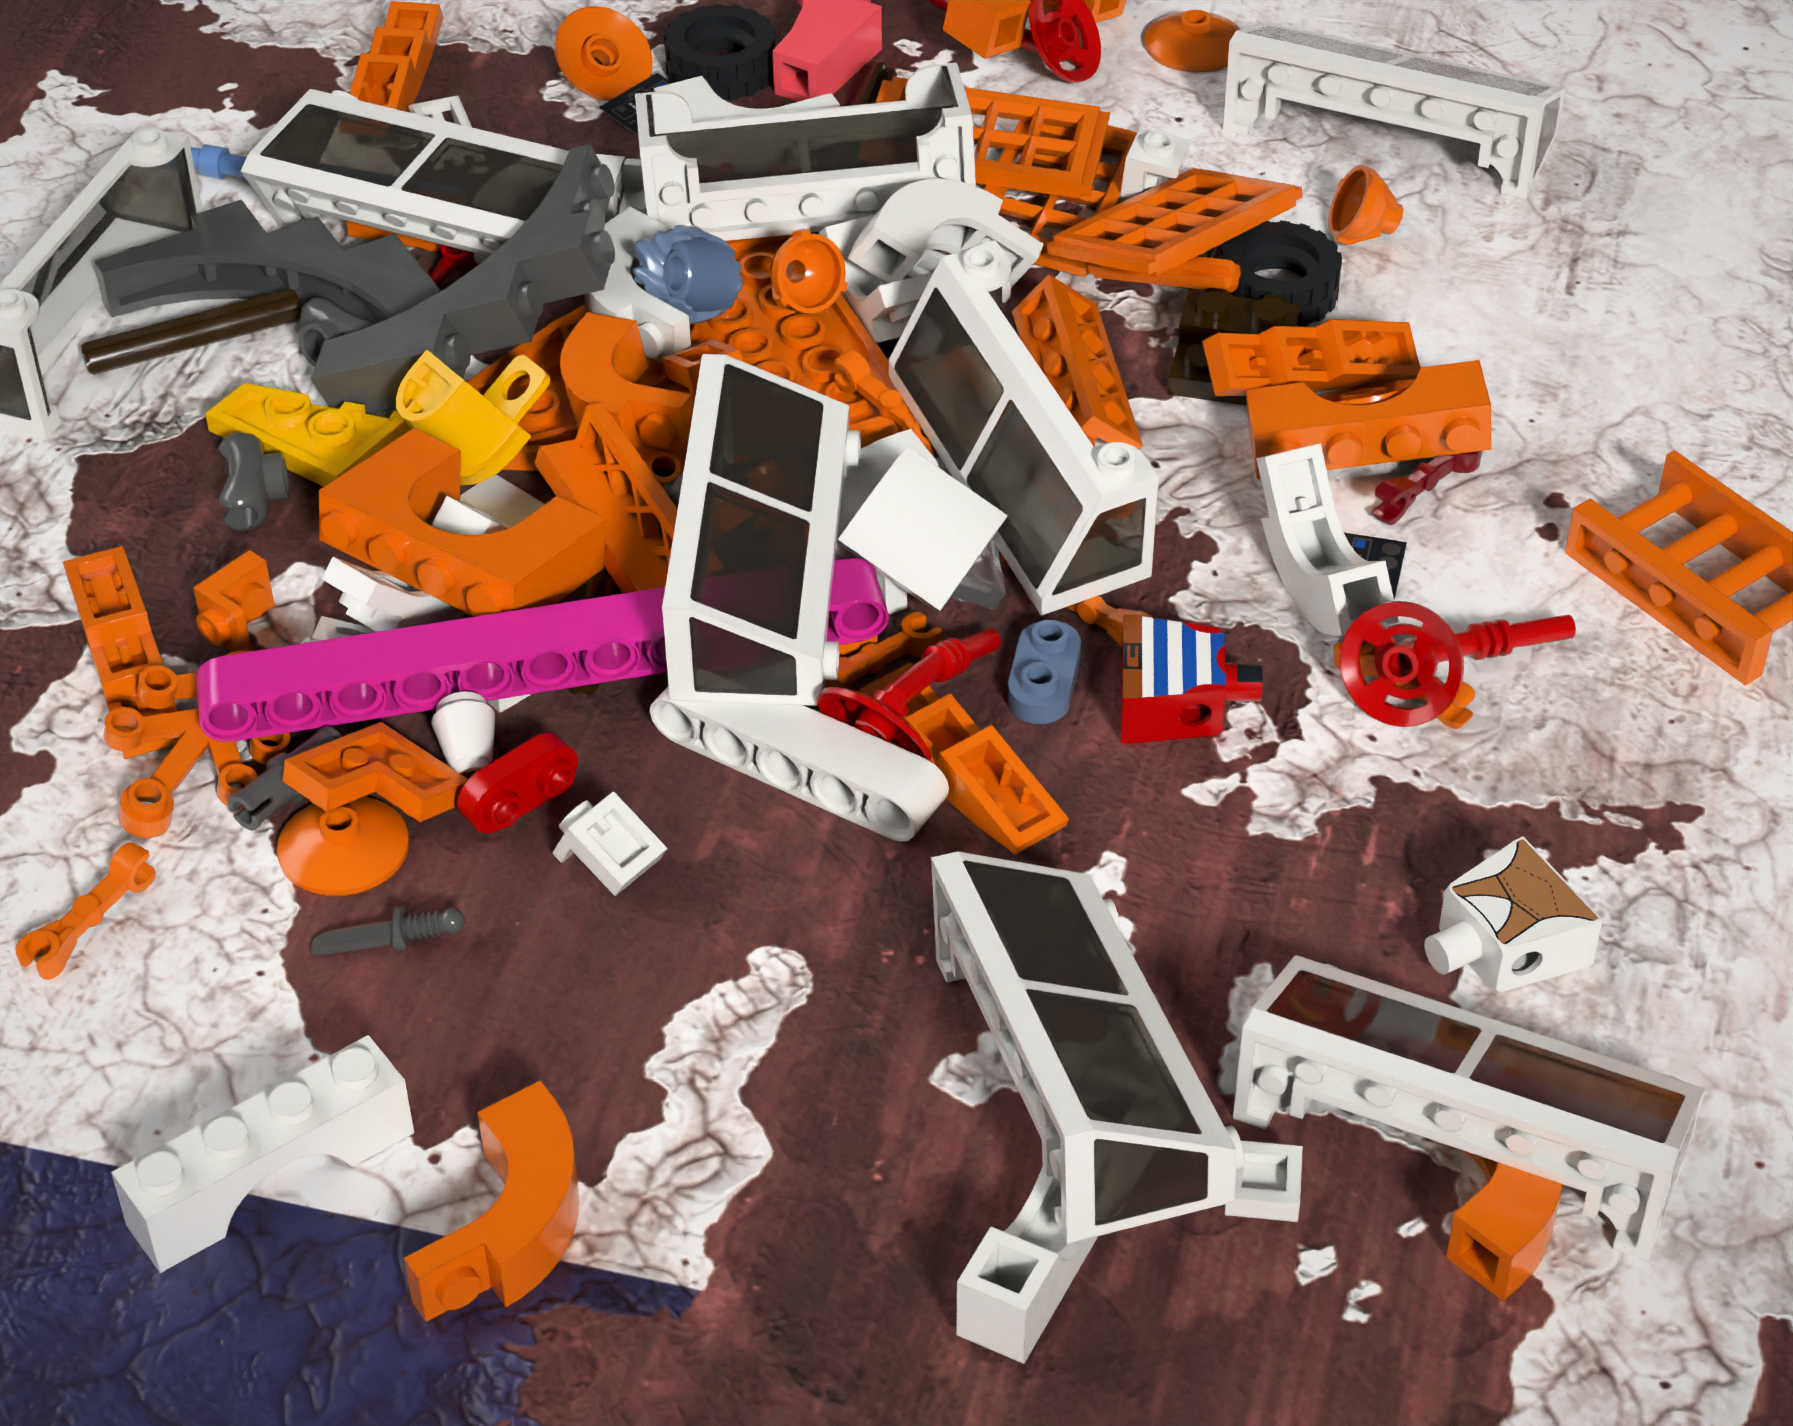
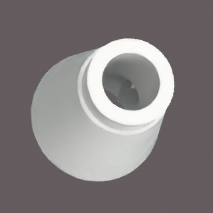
M456 692L441 699L436 706V713L432 718V728L448 766L469 779L477 771L493 762L495 712L487 705L483 696L474 692Z

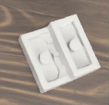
M906 446L840 535L837 543L859 559L868 561L876 571L939 614L1008 515L909 446Z

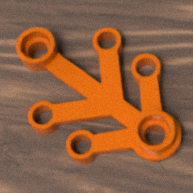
M234 651L226 655L245 653L251 651ZM155 665L147 667L139 675L137 697L143 705L152 709L166 708L174 700L196 698V672L176 675L171 669L164 666ZM158 684L164 686L166 689L154 690L148 686ZM118 707L106 715L103 737L108 746L118 751L133 750L141 743L181 737L150 778L135 781L121 795L118 815L119 822L122 828L133 836L153 838L163 834L169 828L174 806L172 794L207 749H209L219 778L217 795L223 804L228 806L227 800L229 796L241 790L234 789L228 784L238 782L246 786L258 777L251 767L242 763L235 741L221 742L211 739L203 733L200 727L198 708L143 717L133 708ZM127 726L133 729V731L120 732L115 727ZM284 733L252 738L249 746L250 755L257 762L267 765L268 761L282 752L288 754L290 734ZM272 740L279 745L270 747L262 744L261 741ZM141 802H151L154 804H143Z

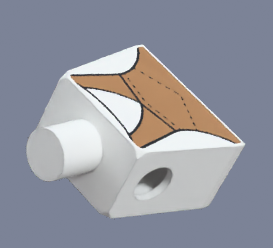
M1521 837L1450 883L1444 893L1439 924L1440 932L1425 939V952L1430 964L1438 973L1445 975L1468 964L1491 990L1504 992L1593 965L1603 919L1524 837Z

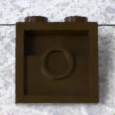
M1208 288L1204 292L1189 290L1179 324L1178 345L1169 374L1167 395L1247 406L1246 396H1215L1202 341L1217 333L1260 334L1274 326L1298 327L1300 305L1289 304L1284 298L1274 294L1265 295L1260 299L1232 296L1226 289Z

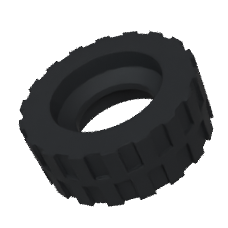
M713 4V6L709 7L701 6L694 8L693 11L680 14L679 18L672 20L668 24L669 29L665 30L666 75H668V80L672 83L703 76L712 90L721 99L732 101L738 100L740 97L752 96L758 90H764L769 86L770 80H774L773 49L776 47V30L774 25L770 24L769 18L758 14V11L754 9L742 8L739 5L724 6L722 4ZM713 50L738 51L727 55L704 54Z
M1282 220L1280 222L1266 221L1228 240L1221 246L1219 259L1232 260L1241 268L1239 285L1235 291L1231 292L1232 296L1260 299L1269 294L1281 296L1289 304L1300 305L1298 327L1309 326V323L1321 321L1328 312L1333 311L1336 300L1338 301L1342 255L1341 252L1337 251V244L1333 240L1330 241L1327 235L1320 230L1316 231L1302 223L1299 225ZM1266 269H1284L1296 272L1304 277L1295 280H1272L1259 276L1255 272Z

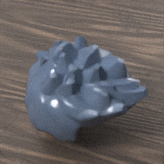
M676 225L674 229H670L665 233L657 232L654 235L653 241L642 239L634 245L632 253L640 263L639 267L633 268L634 281L642 285V289L647 293L689 315V324H700L720 316L734 305V301L738 298L737 293L743 285V280L739 273L742 269L741 264L734 259L736 252L723 239L705 232L699 227Z

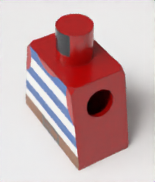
M1123 615L1121 743L1132 744L1216 736L1223 731L1225 701L1261 702L1263 686L1262 664L1225 663V633L1218 627L1137 615Z

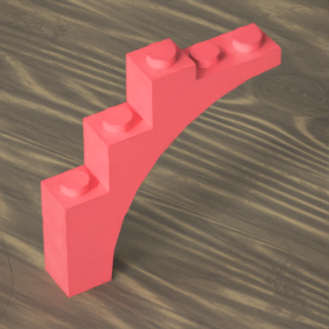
M797 0L802 9L791 31L773 49L774 94L796 102L829 93L833 95L882 50V6L871 3V0Z

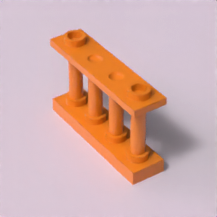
M1675 450L1666 455L1659 493L1621 516H1614L1591 498L1573 508L1565 554L1746 686L1762 676L1773 632L1793 621V532ZM1674 512L1697 528L1663 549L1639 534V532ZM1718 544L1743 560L1708 582L1684 566L1687 562ZM1764 576L1789 593L1755 615H1752L1729 598Z

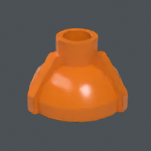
M1357 165L1347 173L1344 179L1341 178L1337 185L1338 189L1332 200L1328 216V228L1331 235L1334 236L1333 241L1343 245H1351L1379 237L1382 232L1388 235L1394 233L1402 220L1403 206L1397 203V199L1381 176L1370 167Z
M810 229L794 230L789 239L778 249L769 266L772 298L778 306H787L797 312H821L830 307L837 300L840 293L846 292L848 282H845V262L841 251L829 238L819 234H811ZM792 263L793 274L788 279L786 270L788 265Z

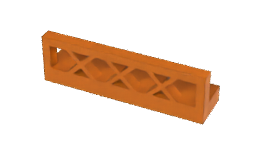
M1048 274L1012 311L1019 338L1083 432L1094 440L1099 437L1107 443L1123 442L1140 449L1143 444L1097 304Z
M603 402L589 404L586 406L576 439L540 446L534 464L556 496L562 497L606 518L604 567L611 574L622 593L665 587L678 509ZM599 436L602 439L604 454L597 446ZM628 477L632 483L634 497L630 493ZM657 519L661 523L663 539L659 535ZM708 552L703 581L718 579L721 570Z

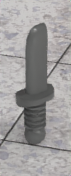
M404 906L394 907L393 920L337 928L317 935L311 943V953L322 956L393 945V949L398 953L407 951L410 939L415 941L417 938L422 940L423 937L428 939L430 936L435 938L436 935L441 937L443 933L454 935L460 932L465 925V917L461 911L455 908H448L443 912L435 910L434 913L433 911L421 912V915L415 913L413 916V914H408V909Z

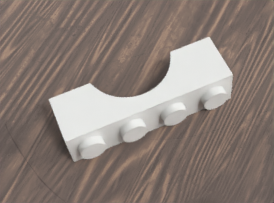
M369 1035L361 1038L112 1171L111 1174L126 1226L160 1273L225 1238L231 1218L244 1197L262 1179L278 1168L297 1159L313 1155L336 1156L354 1167L414 1134L405 1079Z
M1086 1069L1074 1090L1088 1118L1095 1121L1151 1128L1153 1094ZM1096 1139L1094 1141L1095 1225L1108 1221L1148 1152L1149 1145ZM1043 1167L1027 1202L1014 1222L1005 1231L994 1227L989 1228L957 1281L956 1335L1025 1364L1098 1238L1097 1236L1069 1244L1066 1243L1055 1219V1208L1062 1206L1061 1179L1056 1180L1054 1175L1047 1177Z

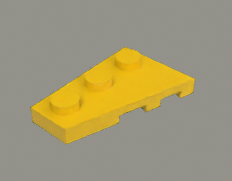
M243 383L205 413L208 431L222 438L236 432L254 434L261 440L266 454L283 452L288 470L322 487L411 430L398 411L395 410L390 418L366 414L365 405L344 401L341 407L337 409L311 404L309 394Z

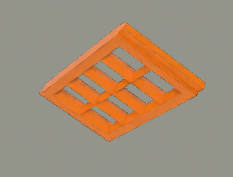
M893 77L892 81L883 80L876 103L904 101L905 87L908 79ZM964 87L972 114L985 115L982 128L973 127V141L977 145L974 153L976 184H987L1080 199L1081 195L1091 196L1109 125L1110 112L1100 111L1099 106ZM997 117L1031 122L1028 134L994 130ZM1042 125L1075 128L1074 139L1069 141L1040 136ZM896 138L866 140L862 142L858 162L869 163V167L918 162L917 149L894 146ZM989 146L1023 151L1020 163L987 160L986 155ZM1035 153L1069 158L1066 171L1032 166Z
M1020 120L1014 133L1028 134L1031 122ZM1043 124L1040 136L1073 141L1076 129ZM1108 125L1102 151L1121 157L1116 166L1099 162L1096 179L1108 181L1104 192L1092 190L1091 196L1081 195L1080 199L1043 194L1047 195L1043 206L1006 198L1004 195L1008 188L986 184L984 190L1003 200L999 211L1000 214L1034 222L1029 235L1044 244L1039 258L1034 263L1035 265L1086 277L1089 274L1086 262L1048 255L1047 244L1054 240L1040 237L1039 235L1044 225L1066 230L1088 219L1054 210L1053 207L1058 198L1096 208L1093 216L1119 204L1126 156L1138 132ZM1005 148L999 161L1019 164L1023 151ZM1035 153L1032 163L1066 171L1069 158Z
M1192 168L1179 174L1177 178H1171L1053 235L1054 241L1047 244V253L1056 257L1158 277L1295 207L1296 200L1303 197L1302 187Z

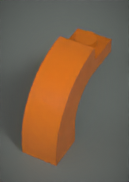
M587 312L567 337L560 357L561 374L577 428L579 429L586 406L603 402L636 451L641 446L686 454L694 409L692 394L636 384V381L648 368L637 321ZM599 436L597 446L600 450L604 451L602 439Z
M1436 1050L1419 1062L1449 1073H1455L1459 1066H1456ZM1472 1073L1469 1078L1480 1083L1478 1078ZM1509 1074L1494 1086V1088L1538 1102L1522 1084ZM1466 1152L1481 1167L1488 1184L1454 1213L1446 1258L1502 1301H1505L1535 1272L1548 1250L1563 1184Z
M541 1080L477 1112L484 1157L505 1184L498 1200L478 1219L404 1257L411 1300L425 1322L448 1310H456L468 1305L478 1294L490 1288L493 1289L505 1307L510 1306L532 1291L550 1274L570 1244L577 1224L580 1203L573 1138L562 1109Z

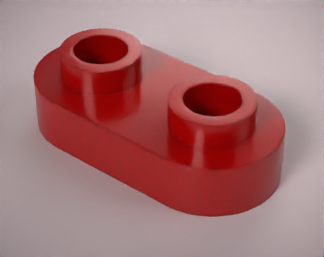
M554 733L537 735L473 774L459 794L458 811L472 826L482 833H493L499 829H505L511 826L519 817L568 790L575 778L578 766L577 754Z

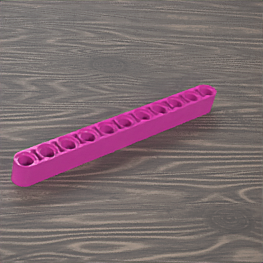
M859 558L835 560L827 641H839V645L874 638L884 630L889 620V614L875 568L868 561ZM805 565L703 581L700 603L788 638L797 639ZM665 587L216 657L202 664L196 672L200 727L203 733L211 739L221 742H233L321 728L323 726H334L434 710L441 699L456 692L478 693L486 701L666 673L667 661L662 612ZM699 620V662L717 665L784 653Z

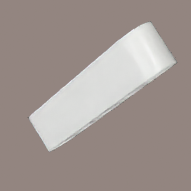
M698 661L699 679L697 692L778 695L712 665ZM669 686L650 705L649 712L653 723L671 741L892 840L902 842L913 838L948 796V781L934 763L804 705L670 700Z

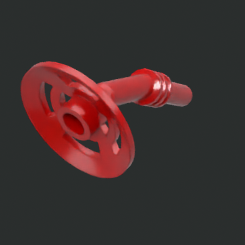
M926 0L947 12L948 0ZM1031 0L1029 10L1031 30H1024L1020 48L1040 54L1049 69L1067 82L1080 83L1090 79L1096 73L1100 64L1101 41L1096 22L1083 0H1055L1059 2L1057 12L1050 11L1044 14L1042 8L1044 0ZM1072 17L1076 21L1079 31L1081 33L1083 48H1080L1079 34L1073 20L1071 19ZM1071 59L1079 67L1075 71H1067L1061 68L1059 62Z
M1390 601L1368 609L1351 624L1341 645L1340 671L1349 695L1366 714L1388 725L1412 727L1435 719L1454 702L1463 681V657L1471 656L1474 660H1482L1485 657L1494 658L1498 655H1510L1513 648L1572 639L1576 633V626L1571 615H1562L1509 624L1505 619L1494 620V622L1486 621L1481 624H1469L1466 631L1454 633L1444 619L1432 610L1412 602ZM1403 616L1417 619L1423 622L1422 627L1413 624L1402 623L1386 628L1380 621L1390 617ZM1409 634L1417 637V639L1409 638L1397 643L1393 636ZM1363 641L1377 646L1374 662L1379 678L1367 684L1363 676L1360 664V652ZM1449 660L1447 681L1443 683L1435 677L1437 665L1439 662ZM1414 678H1417L1420 686L1414 688L1396 685V683L1410 682ZM1389 695L1399 699H1415L1425 695L1428 704L1414 708H1404L1385 701Z
M987 628L961 640L957 638L945 639L942 642L929 646L924 650L918 663L894 680L884 690H876L872 697L851 689L826 687L817 697L818 708L824 715L931 761V752L918 731L905 719L909 711L905 704L934 681L943 682L960 675L968 669L971 662L998 650L1001 644L1000 636L994 629ZM840 699L846 700L845 705L847 710L842 705ZM890 739L899 740L901 746L890 742Z

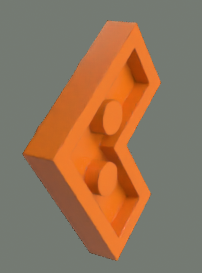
M379 722L285 759L282 781L326 812L376 792L400 808L406 815L422 822L458 807L459 794L468 779L383 722Z

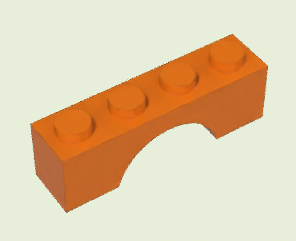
M948 0L943 31L984 59L1018 49L1021 46L1027 17H1029L1031 0ZM1044 0L1042 2L1044 14L1050 11L1057 12L1059 2ZM1083 0L1090 9L1096 23L1122 15L1126 0Z
M1480 360L1421 367L1413 384L1403 393L1389 400L1369 405H1346L1329 401L1314 393L1304 382L1246 389L1248 430L1257 479H1261L1256 458L1320 443L1327 470L1491 450V402Z

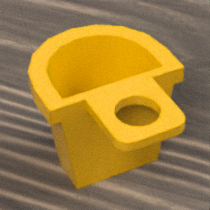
M426 349L400 383L396 395V409L411 429L415 428L461 450L460 486L479 484L499 473L513 460L532 437L517 424L550 384V376L528 357L519 355L510 362L486 393L481 395ZM522 375H529L530 382L525 393L515 400H507V392L512 382Z

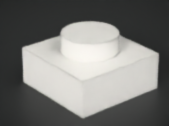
M1241 1140L1244 1152V1167L1236 1170L1235 1202L1225 1204V1215L1298 1222L1303 1146Z

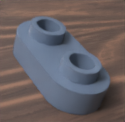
M1043 620L1029 625L1020 634L1008 680V707L1018 719L1032 724H1048L1061 719L1068 712L1081 659V638L1073 627L1057 620Z

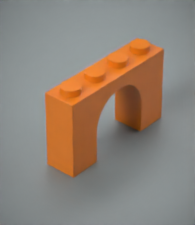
M415 428L319 490L320 541L473 617L557 604L604 569L606 518L559 496L554 497L518 524L495 533L464 535L446 532L428 525L427 522L437 516L446 496L458 501L460 500L461 450Z

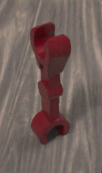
M1482 451L1439 455L1429 463H1421L1414 473L1408 477L1403 476L1382 481L1375 489V496L1383 502L1379 506L1374 507L1371 514L1389 525L1395 524L1416 500L1417 495L1424 490L1431 491L1439 480L1452 471L1470 473L1477 470L1480 466Z

